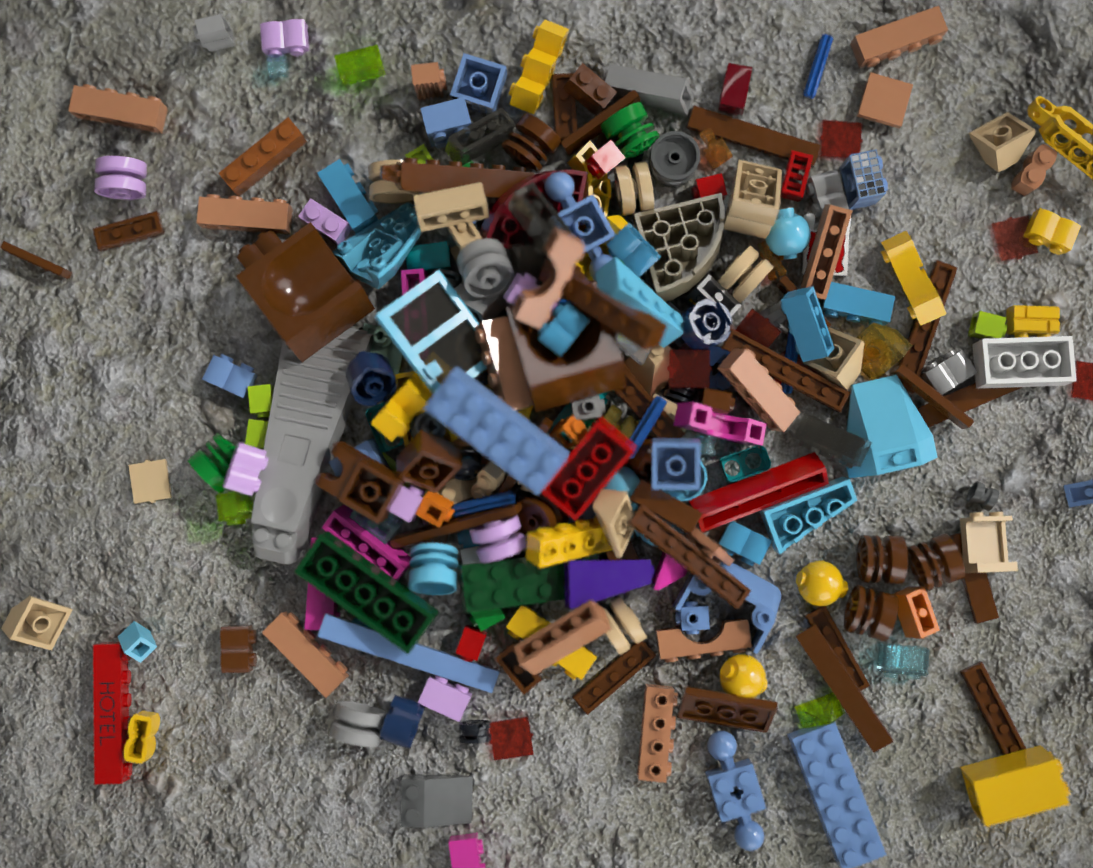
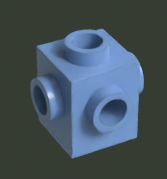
M685 601L681 610L675 612V623L680 625V629L686 631V634H700L699 630L710 629L709 608L707 605H698V601ZM694 614V619L689 621L690 615Z

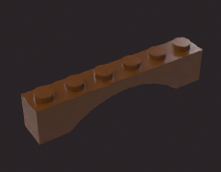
M551 258L545 260L539 276V280L543 283L547 281L552 270ZM574 265L571 279L565 282L561 289L562 296L640 349L646 350L660 345L668 327L667 324L650 313L628 306L607 295L585 277L579 266Z

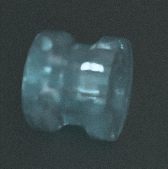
M280 55L279 58L267 57V69L271 80L276 79L278 76L289 77L286 55Z
M695 436V439H700V455L716 456L714 448L718 438Z

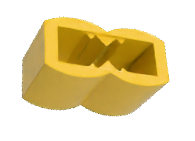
M1039 208L1033 212L1024 237L1029 239V242L1033 245H1044L1049 248L1050 252L1062 255L1072 250L1081 226L1051 211Z
M143 710L132 716L128 726L130 738L124 748L125 761L142 764L153 756L156 748L155 734L160 726L159 713Z

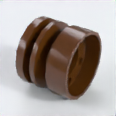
M525 113L515 125L519 134L510 132L508 135L509 140H504L501 145L513 161L537 174L542 170V165L548 162L544 153L553 155L561 144V139L546 123L531 114Z
M946 533L929 539V547L924 542L918 543L917 546L907 547L908 562L912 574L919 586L925 587L926 592L933 590L934 587H942V578L947 583L965 578V567L960 552L954 541Z
M870 535L860 536L856 553L857 573L860 582L869 583L871 580L872 583H878L882 576L884 583L903 584L908 568L907 545L903 536H885L882 542L877 535L872 537Z
M856 585L846 603L844 630L851 633L855 631L856 634L862 635L867 629L869 638L887 641L893 631L897 618V596L881 591L875 596L873 589L867 588L865 590L863 586Z

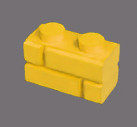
M1013 305L1006 310V334L1014 335V338L1029 337V335L1051 337L1060 332L1059 307Z

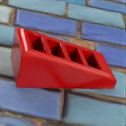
M791 150L781 185V198L796 202L802 200L813 155ZM794 160L806 162V165L803 166L795 164L793 162ZM791 170L803 171V175L791 172ZM789 178L799 180L801 183L791 182ZM787 187L798 190V192L787 189Z

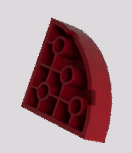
M578 170L544 171L514 184L500 196L488 213L489 218L484 220L480 230L482 239L497 240L503 244L505 249L550 258L544 249L554 229L549 220L564 209L560 202L553 201L547 196L545 182L555 172L567 173L573 179L574 192L572 196L575 202L578 203L583 199L588 172Z

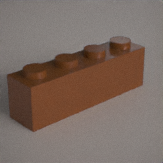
M287 117L218 174L232 191L240 197L307 143V140L290 118Z

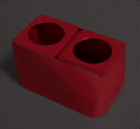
M733 63L727 64L718 111L743 115L753 67Z

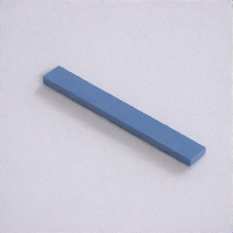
M325 613L318 632V637L489 693L493 692L499 675V670L473 661L467 662L458 656L418 643L407 654L374 629Z

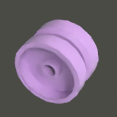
M123 156L96 158L95 173L100 176L95 179L94 192L96 194L122 200L145 198L146 183L142 181L147 175V164L145 162Z
M517 515L476 526L470 530L473 543L482 544L476 550L480 563L509 557L527 547L524 534L515 533L521 527Z

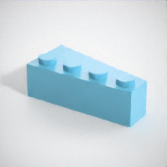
M616 256L596 272L598 289L628 306L650 313L668 325L660 346L665 348L684 333L682 316L677 311H674Z
M842 476L829 481V484L760 510L759 512L769 539L772 540L771 544L774 551L781 554L786 548L803 539L809 532L822 526V523L855 503L857 497L850 479Z

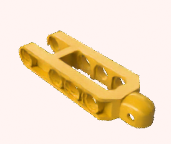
M1036 97L1028 106L1027 113L1031 120L1040 126L1038 130L1044 142L1093 179V142L1088 143L1082 138V135L1085 133L1093 135V124L1071 107H1056L1046 98ZM1040 104H1045V108L1043 109ZM1068 119L1074 120L1077 126L1071 129L1064 124V121ZM1062 134L1068 139V142H1058L1056 135ZM1074 149H1081L1084 153H1086V156H1076L1074 153Z

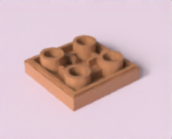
M870 72L857 117L900 128L913 84Z
M696 527L691 535L687 533L684 536L719 565L723 562L726 566H730L734 562V559Z

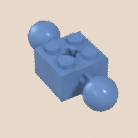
M555 172L547 178L545 192L551 200L560 202L564 210L552 216L549 221L553 228L556 227L583 242L585 245L584 253L587 252L592 260L589 272L593 280L596 281V272L613 259L612 256L603 254L599 245L616 235L594 194L576 203L572 196L574 192L573 179L567 173ZM579 224H585L586 229L584 233L578 230Z
M716 731L709 737L707 748L710 755L720 761L721 767L705 771L715 807L721 822L737 818L738 826L734 833L736 843L743 850L754 851L763 844L764 831L757 822L752 821L750 814L766 809L754 766L749 758L734 763L733 756L737 750L734 736L727 731ZM737 786L740 789L738 793H731L734 791L733 787Z

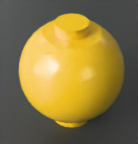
M826 561L808 563L796 576V584L800 595L806 602L814 606H828L837 601L838 598H844L848 591V583L843 580L839 569Z
M734 655L727 659L721 667L719 675L720 684L727 694L743 698H755L767 688L766 673L762 664L750 655Z

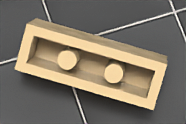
M482 182L413 196L421 232L489 218Z

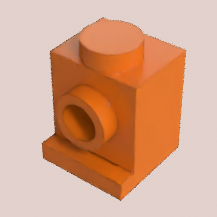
M571 415L564 420L561 419L548 435L567 450L579 444L588 431L581 420H577ZM561 432H564L569 437L567 441L560 435Z
M428 491L423 497L415 515L440 528L444 521L449 522L455 512V510L451 509L454 502L438 493Z

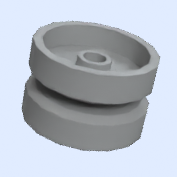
M489 238L478 239L466 245L457 256V266L467 292L474 297L488 298L496 296L505 291L513 281L514 271L508 260L507 253L503 244L497 240Z
M338 701L334 715L340 720L331 723L330 737L357 746H378L381 732L375 727H380L384 724L386 712L368 704Z

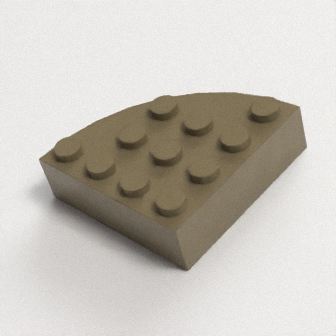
M722 193L634 214V228L661 256L647 270L652 290L663 301L673 300L689 291L702 280L712 267L719 253L723 238L725 208Z

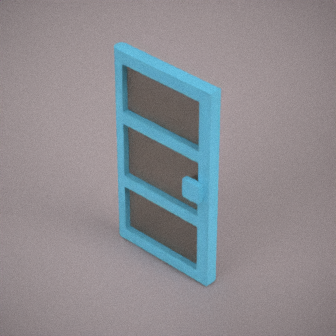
M440 269L374 316L433 395L456 366L494 394L493 388L488 383L489 373L487 367L482 362L480 343L475 338V327L480 323Z

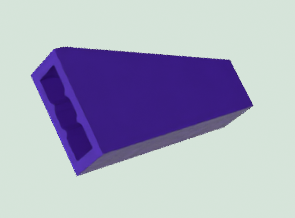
M651 560L565 561V608L575 609L590 600L596 602L651 584V578H654V566L651 564Z

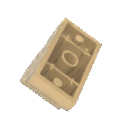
M738 160L725 213L724 230L763 239L769 235L779 212L782 169Z

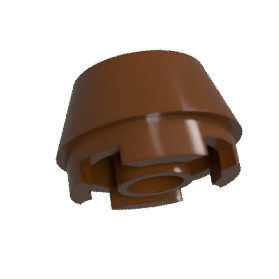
M647 436L635 457L629 458L625 462L639 478L650 479L649 475L652 474L653 438L657 437Z

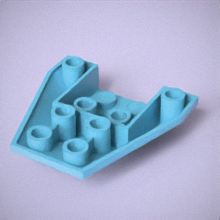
M408 202L401 205L346 241L339 243L332 253L356 279L376 289H380L397 273L422 234L415 205Z
M896 374L851 385L844 447V460L848 478L881 475L920 466L938 458L933 435Z

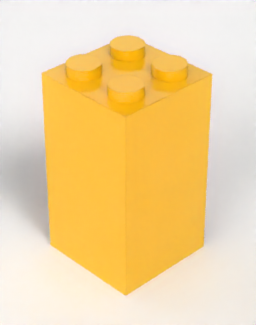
M1041 745L960 767L971 808L985 827L1069 805L1067 796L1070 795V791L1061 776V773L1064 772L1063 766L1059 759L1053 757L1052 753L1048 752Z

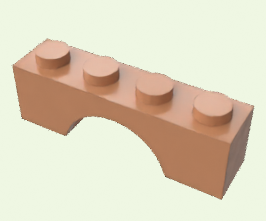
M554 227L544 246L552 262L550 276L538 288L521 290L511 309L515 319L538 329H541L543 323H547L553 304L557 303L562 295L561 289L565 282H568L572 277L576 261H580L584 254L585 245L579 238Z
M746 618L722 621L718 633L710 640L704 642H695L687 639L678 627L655 630L658 655L660 659H665V662L678 661V657L687 656V659L701 658V654L710 653V656L724 655L723 651L732 650L733 653L746 652V648L752 647L749 623Z

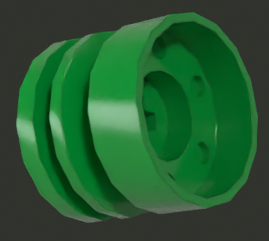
M641 102L624 107L606 119L600 126L608 141L619 139L615 142V145L625 157L622 161L642 154L660 137L657 131H652L654 129L653 123L642 125L648 118V114Z
M216 433L213 439L217 443V447L210 441L206 442V446L211 453L207 455L198 449L187 460L209 486L219 494H222L226 490L222 486L236 446Z

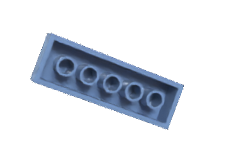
M458 366L453 369L424 407V410L536 495H539L565 463L570 453Z
M828 718L787 734L837 865L840 868H855L886 856L885 849L836 723Z

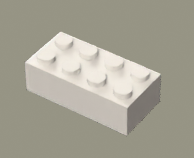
M1072 336L981 339L972 344L974 368L977 371L975 374L976 389L1065 386L1077 381Z

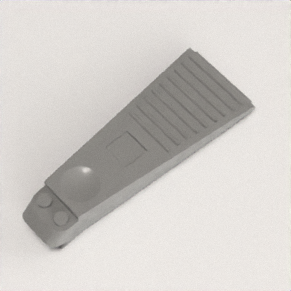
M349 328L303 363L285 341H282L264 444V451H267L265 457L269 459L265 470H260L258 479H261V484L255 496L251 523H254L252 530L254 554L260 559L282 564H292L296 562L299 556H304L309 532L323 493V489L315 484V478L320 473L330 472L331 466L329 461L335 457L331 453V448L334 442L341 439L354 401V396L346 379V369L359 352L367 351L370 353L374 338L373 334H368V331Z

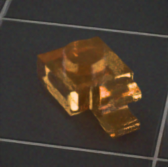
M705 128L699 133V136L707 146L701 151L712 169L718 168L733 157L723 138L716 140L711 128Z
M766 241L757 244L761 259L768 260L774 266L767 274L770 281L777 279L776 270L779 277L785 276L786 269L781 263L784 260L783 256L774 254L769 249Z

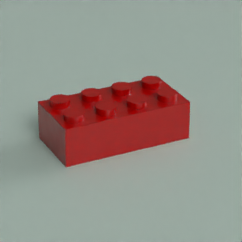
M601 416L568 455L565 463L541 493L576 521L635 452L637 445Z

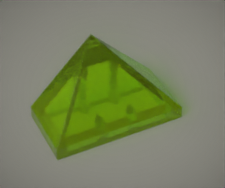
M833 692L794 706L802 728L829 725L845 714L843 706Z

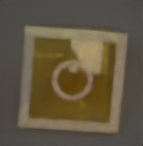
M874 322L856 337L864 342L861 371L871 380L881 377L901 360L912 347V344L896 329Z

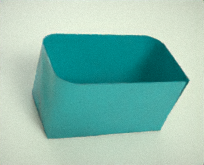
M447 241L414 245L406 257L407 270L424 269L428 273H431L432 269L452 270L450 243L447 245Z
M386 402L373 406L366 411L368 423L379 449L383 453L404 445V439L401 437L397 446H388L385 442V436L371 424L376 414L387 404Z
M759 445L722 457L719 460L726 482H735L767 471L771 467V461L766 448ZM750 453L758 454L761 457L760 466L755 469L749 468L745 462L747 455ZM730 460H735L740 465V471L735 476L728 475L724 470L725 464Z

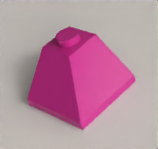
M663 552L650 587L660 590L686 576L687 570Z

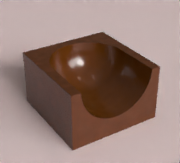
M311 222L236 275V278L302 363L375 310L363 287L349 275Z
M596 281L592 282V284L597 287ZM514 305L506 307L536 412L626 387L623 358L613 330L579 306L573 305L590 321L560 358L537 341L540 337L537 332L540 329L515 319L511 312ZM551 315L547 323L550 325L555 317Z

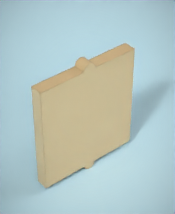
M166 459L156 461L145 460L144 463L129 465L134 504L149 501L155 503L156 500L172 498Z

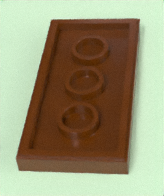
M685 687L677 710V718L767 733L777 712L778 702L750 697L743 698L733 694Z

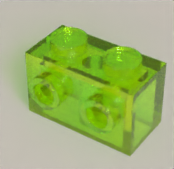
M378 44L334 55L339 77L344 86L386 75Z
M236 491L215 494L219 522H226L227 526L246 524V520L252 518L254 502L250 500V496Z

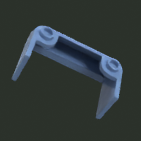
M722 562L720 566L751 589L745 600L756 605L752 612L751 620L758 630L751 641L752 647L748 649L758 654L775 622L781 600V592L775 585L739 565L732 563L730 566H726ZM690 573L672 607L680 611L690 591L704 596L712 590Z

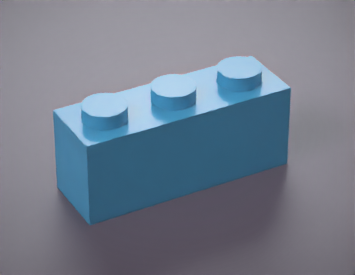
M339 159L317 173L355 233L360 232L378 220L375 215L378 212L372 200L366 201L363 196L366 194V191L360 181L355 183L352 179V176L355 174L348 163L343 165Z
M831 282L826 300L821 299L820 307L827 317L838 318V316L847 317L846 320L849 322L860 323L861 320L869 322V326L881 328L882 325L890 323L895 296Z
M810 286L788 292L781 299V309L787 316L789 332L794 336L797 354L801 356L802 362L828 357L834 350V345L814 287Z

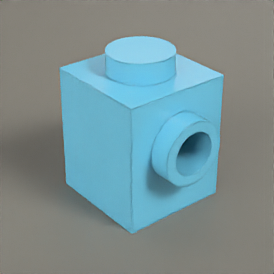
M135 621L118 636L124 653L140 663L157 647L150 630Z

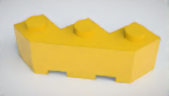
M544 20L540 26L535 27L532 36L535 39L534 46L529 54H524L520 65L523 68L522 75L517 83L513 82L508 95L511 96L509 105L535 114L544 97L543 92L546 86L549 85L554 73L556 61L563 51L569 32L568 28L548 20Z
M432 352L423 363L427 366L434 360L443 372L435 377V379L442 385L453 370ZM415 371L371 421V424L391 442L397 436L401 438L410 429L408 423L418 411L421 414L425 411L424 407L432 396L430 390Z

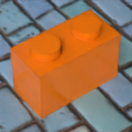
M909 586L893 593L898 598L897 615L905 637L922 639L940 631L925 587Z

